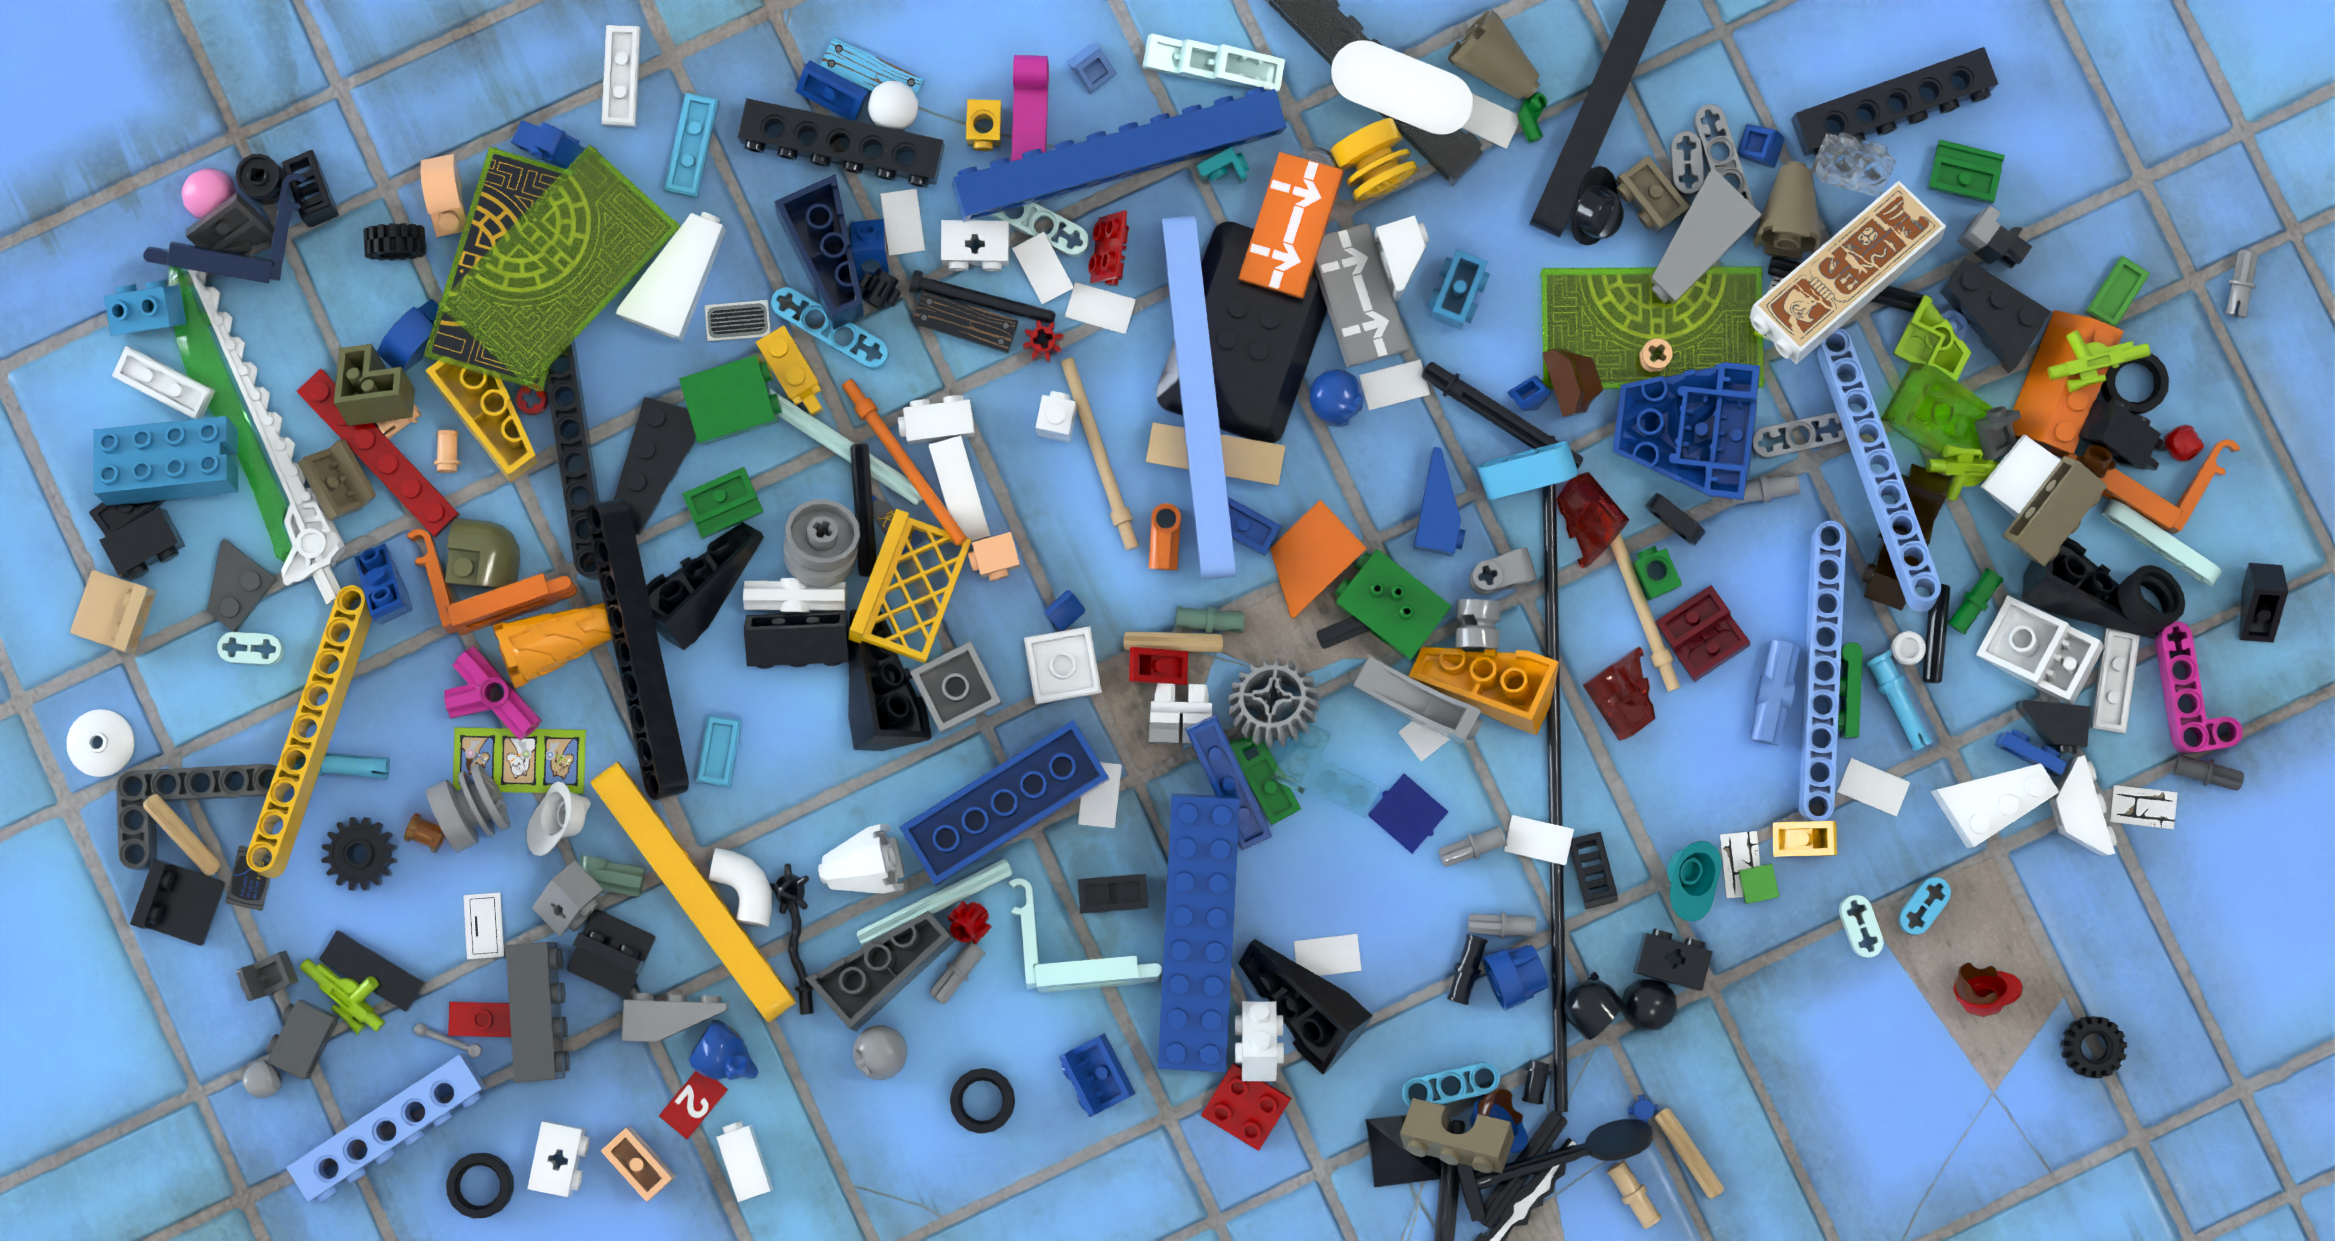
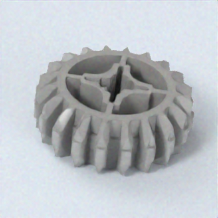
M1277 657L1274 665H1269L1268 661L1263 658L1262 667L1258 669L1254 664H1250V674L1240 671L1239 679L1241 683L1233 682L1231 687L1234 693L1228 696V701L1232 705L1229 708L1230 717L1235 718L1233 724L1236 729H1242L1241 733L1245 739L1253 736V742L1256 745H1259L1265 739L1267 747L1271 749L1274 740H1279L1280 745L1285 747L1286 738L1291 737L1295 742L1299 740L1298 731L1308 734L1309 726L1307 723L1316 722L1317 718L1314 712L1319 711L1320 704L1316 700L1319 697V692L1317 688L1313 687L1315 685L1314 679L1311 676L1306 677V670L1303 667L1295 670V664L1291 660L1285 666H1282L1281 659ZM1268 684L1264 689H1262V690H1257V689H1259L1260 687H1262V686ZM1281 684L1290 685L1301 696H1293V693L1283 691ZM1277 693L1278 700L1275 701V705H1273L1271 713L1270 705L1273 704V700H1275V696ZM1247 709H1255L1256 713L1264 714L1266 722L1255 719ZM1286 715H1291L1289 718L1280 721Z

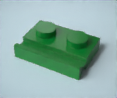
M1939 140L1927 189L1993 204L2005 155Z
M745 467L682 493L702 539L764 513Z

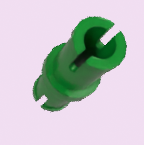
M1985 568L1971 591H1966L1962 596L1964 601L1952 618L1948 620V625L1961 634L1966 635L1981 611L1985 612L1989 607L1987 602L2004 579L1989 568Z

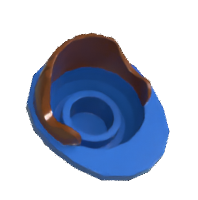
M1500 1088L1487 1095H1481L1474 1103V1109L1470 1117L1471 1127H1473L1478 1114L1511 1122L1515 1137L1510 1152H1521L1527 1146L1528 1137L1522 1124L1523 1114L1513 1108L1512 1093L1505 1088Z

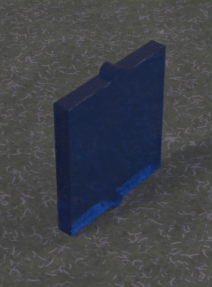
M1403 773L1389 791H1383V798L1367 816L1413 854L1427 836H1433V829L1446 816L1448 811Z

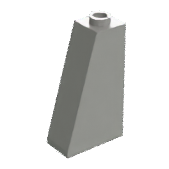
M1715 168L1708 173L1650 280L1654 284L1651 290L1664 303L1670 300L1675 304L1762 216Z

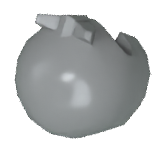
M875 1025L865 1029L857 1037L853 1045V1059L856 1068L863 1075L871 1079L885 1080L894 1077L902 1070L906 1063L907 1045L905 1039L897 1030L888 1026Z

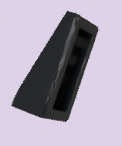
M313 150L282 162L286 176L311 165V170L301 173L306 178L302 183L314 178L315 182L300 187L302 183L298 180H293L289 183L295 202H298L302 207L298 209L300 217L308 227H314L339 216L335 201ZM320 191L319 195L305 200L304 197Z
M1601 832L1572 838L1570 852L1585 909L1617 902L1618 894ZM1597 845L1598 851L1583 855L1578 853L1579 849ZM1598 859L1601 861V864L1582 868L1581 863ZM1604 873V878L1588 882L1585 880L1587 876ZM1607 886V891L1589 894V890Z

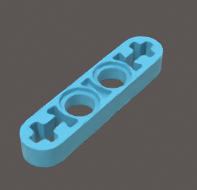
M780 288L773 294L771 306L775 314L781 319L871 370L879 369L887 363L889 357L888 349L879 338L851 322L833 329L822 306L792 288ZM789 295L793 296V304L801 309L803 303L808 304L801 312L799 321L794 319L798 315L794 310L787 308L784 312L781 311L782 306L778 302L781 297L787 299ZM813 311H819L825 316L824 325L819 329H811L806 324L807 316ZM841 328H848L854 333L853 341L847 346H841L835 341V334ZM861 336L866 338L862 342L864 346L873 349L875 345L879 346V353L882 355L879 360L874 358L871 362L867 361V353L859 348L856 355L852 353L858 346Z

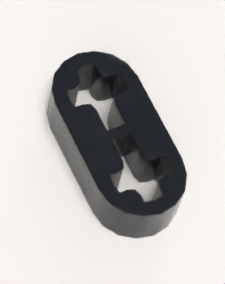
M1655 493L1645 505L1651 514L1693 546L1706 533L1698 523L1659 493Z

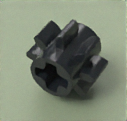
M877 269L874 275L866 272L859 283L860 289L864 290L862 300L879 310H883L886 303L894 307L901 295L900 290L896 289L899 280L880 269Z

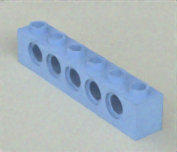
M459 1054L286 1168L307 1202L318 1198L319 1202L322 1203L338 1193L335 1187L343 1181L347 1180L351 1184L367 1174L364 1168L376 1161L378 1165H381L396 1155L393 1149L403 1142L408 1147L425 1135L422 1130L432 1123L437 1128L453 1118L451 1111L462 1105L466 1109L481 1100L482 1097L479 1093L487 1087L466 1054ZM444 1083L451 1085L454 1089V1097L448 1103L442 1101L438 1094L440 1086ZM415 1102L421 1103L425 1108V1116L421 1121L414 1120L410 1115V1107ZM385 1121H391L396 1126V1135L392 1140L384 1138L381 1133V1127ZM358 1139L364 1141L368 1148L367 1154L363 1159L357 1158L352 1151V1146ZM329 1158L335 1160L339 1167L337 1175L333 1178L327 1176L323 1168L325 1161Z

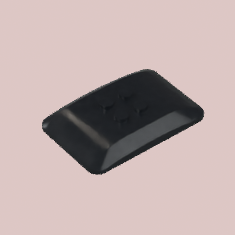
M1227 221L1220 223L1214 229L1201 263L1220 430L1246 439L1274 444L1281 439L1324 321L1327 306L1314 269L1304 299L1240 281L1238 278L1254 229ZM1174 340L1157 387L1156 398L1163 409L1183 416Z

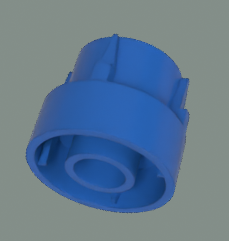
M1525 945L1513 950L1511 948L1507 950L1502 949L1482 958L1491 988L1504 1011L1526 1003V1000L1533 998L1534 994L1548 988L1549 984L1545 969L1532 945Z

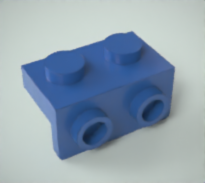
M1105 1033L1059 1056L1062 1063V1071L1066 1078L1071 1080L1077 1092L1078 1102L1089 1117L1136 1094Z

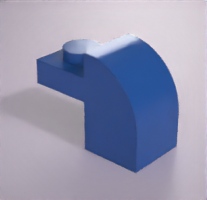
M430 299L418 309L412 307L385 335L377 350L378 355L392 368L402 367L403 371L406 372L423 359L430 344L435 341L444 309L433 299Z

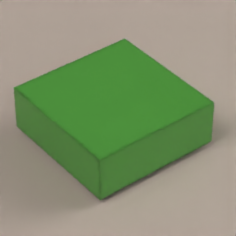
M1772 863L1738 870L1745 904L1780 897Z

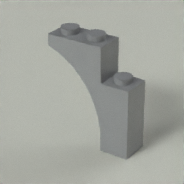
M1371 656L1368 657L1352 686L1353 689L1422 727L1426 725L1459 744H1462L1466 739L1470 741L1474 739L1483 723L1478 718L1481 710L1438 692Z

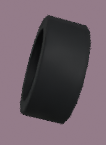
M2150 353L2148 357L2119 364L2118 368L2110 366L2106 373V381L2102 383L2101 391L2106 402L2109 403L2110 399L2119 400L2129 406V412L2140 415L2153 410L2163 401L2168 392L2169 376L2161 360ZM2131 363L2145 366L2154 378V389L2151 395L2146 400L2138 403L2123 399L2115 386L2116 375L2119 370Z
M2152 565L2142 566L2129 575L2119 586L2118 600L2124 615L2133 625L2143 631L2150 633L2161 632L2184 614L2186 603L2179 583L2170 573L2160 567ZM2140 585L2155 594L2162 606L2163 613L2155 610L2148 604L2141 592Z
M987 1068L974 1069L961 1076L953 1086L950 1096L951 1112L958 1124L968 1131L980 1134L993 1132L1002 1127L1012 1115L1015 1105L1014 1090L1007 1078L999 1072ZM984 1080L992 1082L1002 1093L1003 1103L1001 1110L990 1120H975L967 1115L963 1108L962 1098L964 1091L975 1081Z
M489 1153L470 1154L458 1160L451 1168L446 1181L447 1196L452 1207L460 1214L473 1219L487 1218L502 1211L509 1203L514 1190L513 1175L508 1165L498 1156ZM483 1165L491 1168L496 1172L500 1180L498 1196L493 1202L484 1206L470 1204L464 1199L460 1190L463 1174L473 1166Z

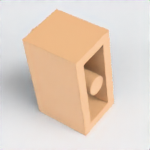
M632 1126L626 1127L601 1150L605 1157L646 1202L652 1200L677 1177Z

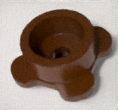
M2099 445L2089 446L2083 456H2077L2076 458L2077 461L2081 462L2098 478L2105 477L2106 472L2114 470L2116 466L2112 460V453Z

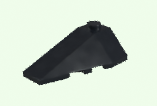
M857 609L850 611L849 631ZM886 620L876 623L872 631L873 635L884 639L893 635ZM849 640L848 719L854 750L885 751L930 740L932 736L926 705L922 696L917 698L909 681L913 677L908 668H903L897 653L864 641L859 644Z

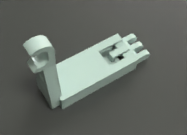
M1021 878L1009 882V886L1013 889L1022 887L1026 890V905L1022 908L1014 907L1011 914L1021 917L1027 989L1037 988L1038 993L1135 985L1158 982L1162 979V967L1159 964L1138 965L1137 956L1039 964L1032 886L1027 880Z

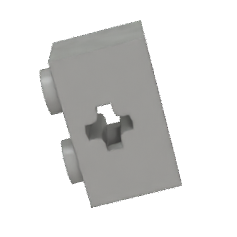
M574 860L549 882L532 909L560 937L569 929L573 932L577 931L588 920L587 916L599 905L596 899L603 889Z

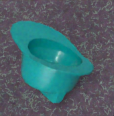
M1697 841L1689 844L1686 848L1677 851L1668 862L1667 876L1671 883L1670 902L1676 915L1684 921L1695 922L1704 918L1710 911L1714 901L1721 873L1722 860L1716 846L1707 841Z

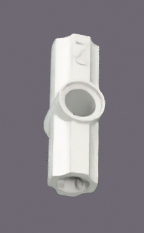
M782 578L780 581H744V610L780 611V613L846 611L847 583L839 582L832 586L815 587L802 583L796 578Z

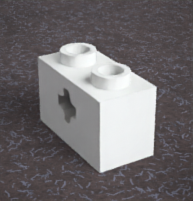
M941 220V262L943 266H948V270L967 271L969 266H982L983 271L997 272L1002 271V266H1009V221L970 220L963 222V220ZM977 239L980 245L985 247H980L978 253L973 254L971 248L966 246H971L973 240Z
M547 1120L541 1122L527 1189L564 1197H570L573 1194V1190H579L583 1171L578 1170L580 1156L586 1157L590 1137L585 1136L586 1128ZM563 1150V1157L568 1158V1163L557 1168L558 1162L553 1160V1155L559 1154Z

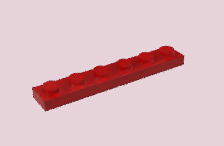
M319 369L296 392L341 439L346 440L350 449L434 537H437L460 514L401 451L386 438L374 423L347 425L334 404L336 383L324 370Z

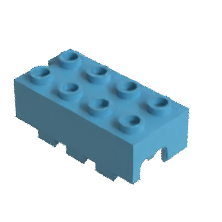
M227 416L93 429V493L106 506L238 492V466L231 460L230 454H238V428Z

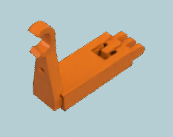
M2229 439L2216 443L2176 505L2171 504L2115 468L2114 470H2108L2105 477L2099 478L2108 485L2102 492V497L2109 501L2111 499L2120 501L2164 531L2176 534L2183 529L2213 476H2223L2226 474L2225 469L2216 464V458L2222 448H2228L2231 453L2241 449L2235 441ZM2069 454L2067 457L2076 460L2077 455Z
M415 529L407 534L408 539L414 542L420 538L425 540L428 552L424 557H417L414 563L417 566L426 567L442 626L449 634L458 631L462 636L556 604L558 601L573 597L577 593V587L569 577L561 576L548 581L547 577L541 573L454 603L448 584L445 583V575L432 536L423 529Z

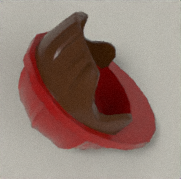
M1968 962L1961 965L1953 987V993L1957 1001L1960 1002L1966 1012L1983 1018L1998 1014L2004 1006L2014 1003L2021 997L2023 991L2022 983L2015 975L1997 971L1994 966L1978 969Z

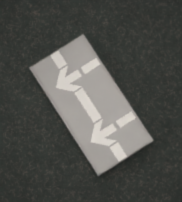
M1369 223L1324 234L1314 270L1346 368L1410 350Z

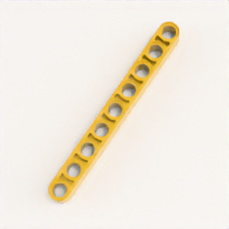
M355 585L342 588L336 596L247 851L246 861L248 866L266 878L280 876L287 866L372 621L364 591ZM361 598L359 607L355 610H350L351 603L355 599ZM350 629L348 639L339 642L341 633ZM339 661L338 669L334 673L328 674L330 665L333 662ZM328 693L327 701L323 705L317 706L319 696ZM316 724L317 730L312 737L306 738L308 728ZM305 756L304 766L301 769L295 770L297 760ZM294 788L293 798L288 802H284L285 793ZM279 821H283L282 830L278 834L273 835L274 825ZM271 853V862L267 866L262 867L263 857Z
M617 761L592 779L590 783L765 1020L768 1023L772 1022L797 1002L739 922L735 921L736 918L622 765Z

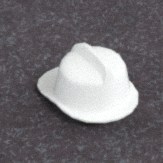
M557 781L552 784L529 820L527 828L529 850L534 855L543 856L548 854L560 839L573 837L580 833L585 823L586 813L591 805L590 800L577 793L570 792L563 782Z

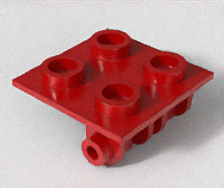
M1125 210L1099 217L1094 226L1093 240L1095 241V248L1088 264L1091 284L1105 281L1106 285L1118 286L1119 280H1122L1124 263H1121V261L1125 260L1122 251H1125L1127 248L1123 244L1127 243L1129 226L1126 225L1127 211Z
M1233 1063L1201 1116L1259 1151L1292 1098L1287 1096L1285 1092H1281L1269 1085L1266 1081H1242V1066Z

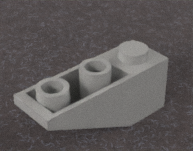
M633 993V1000L626 999L623 1003L622 1041L660 1042L728 1011L729 1003H721V996L701 995V1002H687V995L667 994V1001L653 1000V994Z

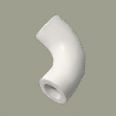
M715 848L709 881L727 884L737 891L739 905L735 921L752 926L769 927L772 914V889L765 872L749 857L731 850Z

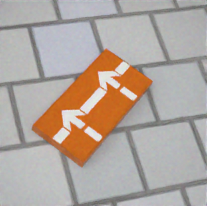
M1279 152L1238 278L1240 281L1304 299L1342 182L1344 170Z

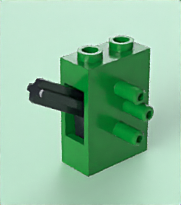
M1378 549L1372 555L1366 551L1354 567L1359 571L1354 579L1349 581L1345 578L1334 593L1338 597L1334 605L1350 617L1316 632L1320 646L1323 649H1327L1369 631L1409 662L1452 606Z

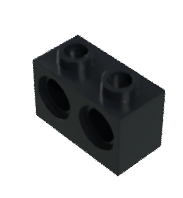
M1146 874L1078 879L1081 914L1148 909Z

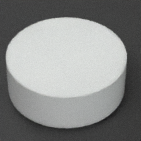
M1912 631L1900 633L1891 642L1892 657L1901 665H1914L1921 661L1925 655V641L1919 634Z

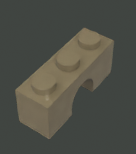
M1415 1098L1412 1099L1400 1132L1405 1150L1419 1157L1426 1155L1437 1157L1451 1165H1457L1458 1163L1469 1165L1483 1173L1493 1171L1502 1174L1515 1138L1511 1122L1478 1114L1473 1127L1463 1134H1452L1447 1131L1449 1118L1446 1106Z

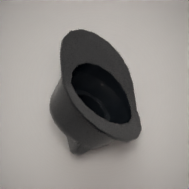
M1597 166L1588 171L1582 181L1578 199L1573 210L1571 232L1574 239L1583 245L1589 246L1597 243L1600 239L1613 236L1623 222L1624 209L1616 190L1617 183L1613 173L1606 167Z

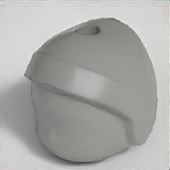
M267 1060L254 1063L243 1075V1086L256 1098L273 1096L282 1086L277 1068L267 1063Z

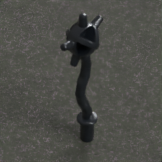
M787 863L784 865V876L779 877L776 883L769 884L772 891H775L777 900L781 903L779 912L785 914L788 908L791 915L792 932L789 938L788 953L799 978V986L795 987V991L799 995L800 1015L814 1013L812 990L814 988L805 979L808 975L798 954L802 923L798 905L803 910L808 907L803 898L805 895L804 885L809 881V877L805 875L800 878L792 874L791 865Z

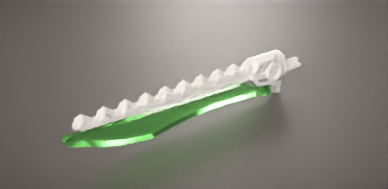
M169 266V286L180 284L187 323L174 326L183 364L189 377L216 390L208 405L215 417L227 416L238 428L237 457L259 506L273 544L275 556L277 559L285 562L281 570L283 583L289 587L294 582H301L313 576L326 604L329 605L335 602L336 596L341 590L331 568L336 565V560L344 553L346 546L333 520L330 521L312 488L305 487L306 478L299 465L292 461L295 443L288 437H280L283 418L276 412L271 413L267 411L270 392L264 387L259 388L255 386L258 368L250 361L249 363L243 362L245 342L238 336L236 338L230 336L233 318L224 311L223 313L217 310L221 293L213 286L211 288L205 286L206 272L188 269L206 310L202 313L183 268ZM212 325L214 328V331L218 337V340L225 353L228 363L236 378V381L250 410L253 420L257 426L260 436L264 442L267 452L271 458L274 468L278 474L281 484L289 499V508H287L285 504V501L281 495V492L267 463L264 453L260 447L257 437L253 431L250 421L246 415L243 405L239 399L236 389L232 383L229 373L225 367L222 357L214 342V339L208 328V326ZM283 523H285L293 547H291Z

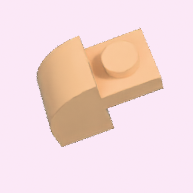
M454 154L421 160L420 174L427 213L430 214L436 237L469 231L470 224L462 199V181Z

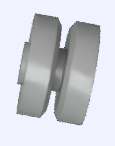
M821 499L803 503L789 515L785 526L783 556L784 564L792 576L802 583L815 587H824L844 581L853 572L857 561L860 531L859 523L852 511L841 503Z

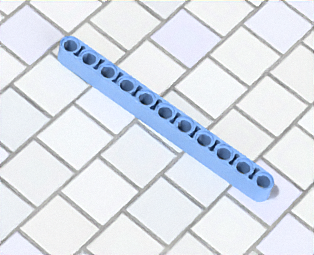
M1191 215L1162 218V233L1201 579L1236 576L1196 217Z

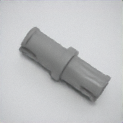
M1797 473L1769 479L1766 476H1761L1757 481L1747 482L1744 500L1731 499L1732 504L1736 506L1737 504L1760 500L1763 503H1768L1772 498L1795 494L1800 495Z

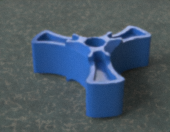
M521 120L511 141L518 148L530 152L529 154L536 156L537 159L546 161L561 170L569 169L575 172L590 155L594 156L598 161L602 157L579 145L580 141L569 136L565 131L544 122L541 127Z

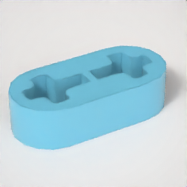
M1931 877L1920 883L1898 915V924L1903 932L1909 935H1919L1931 926L1950 899L1951 889L1949 884L1938 877ZM1939 884L1941 887L1939 893L1942 895V898L1932 899L1928 905L1924 902L1930 894L1926 890L1927 886L1934 887ZM1922 907L1924 911L1919 917L1922 925L1910 928L1908 926L1910 920L1906 917L1907 914H1915Z

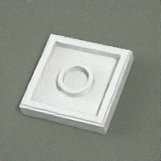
M1090 626L1024 638L1035 705L1102 693Z

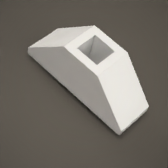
M2085 755L2070 760L2057 785L2059 793L2049 800L2058 831L2063 836L2100 856L2115 854L2113 846L2117 845L2116 836L2112 827H2107L2103 814L2107 812L2103 796L2100 793L2097 794L2093 781L2097 777L2091 761L2086 760Z

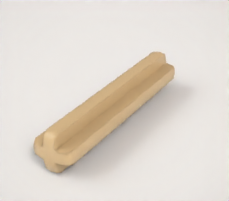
M1125 632L1123 646L1125 650H1130V647L1220 653L1223 650V636L1221 634Z
M155 793L144 801V809L206 876H211L221 867L220 861L158 794Z
M1664 1108L1654 1116L1655 1121L1706 1196L1713 1199L1724 1191L1723 1185L1672 1110Z

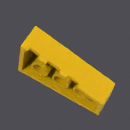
M446 356L425 370L428 380L510 483L537 464L535 452L498 372Z

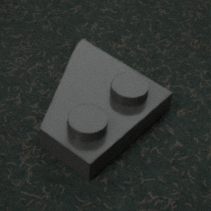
M235 193L186 229V237L195 246L229 252L251 250V245L270 242L272 246L274 227L238 193Z
M224 539L220 545L207 612L230 630L237 632L278 579Z

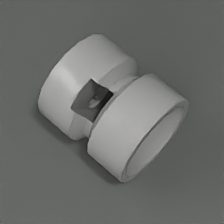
M1480 599L1457 600L1456 619L1461 622V626L1456 629L1455 648L1499 650L1500 631L1495 628V624L1500 621L1501 602Z

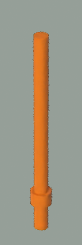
M853 379L847 380L842 385V388L855 404L854 410L862 421L866 420L956 546L967 540L966 535L878 415V408L871 398L865 397Z

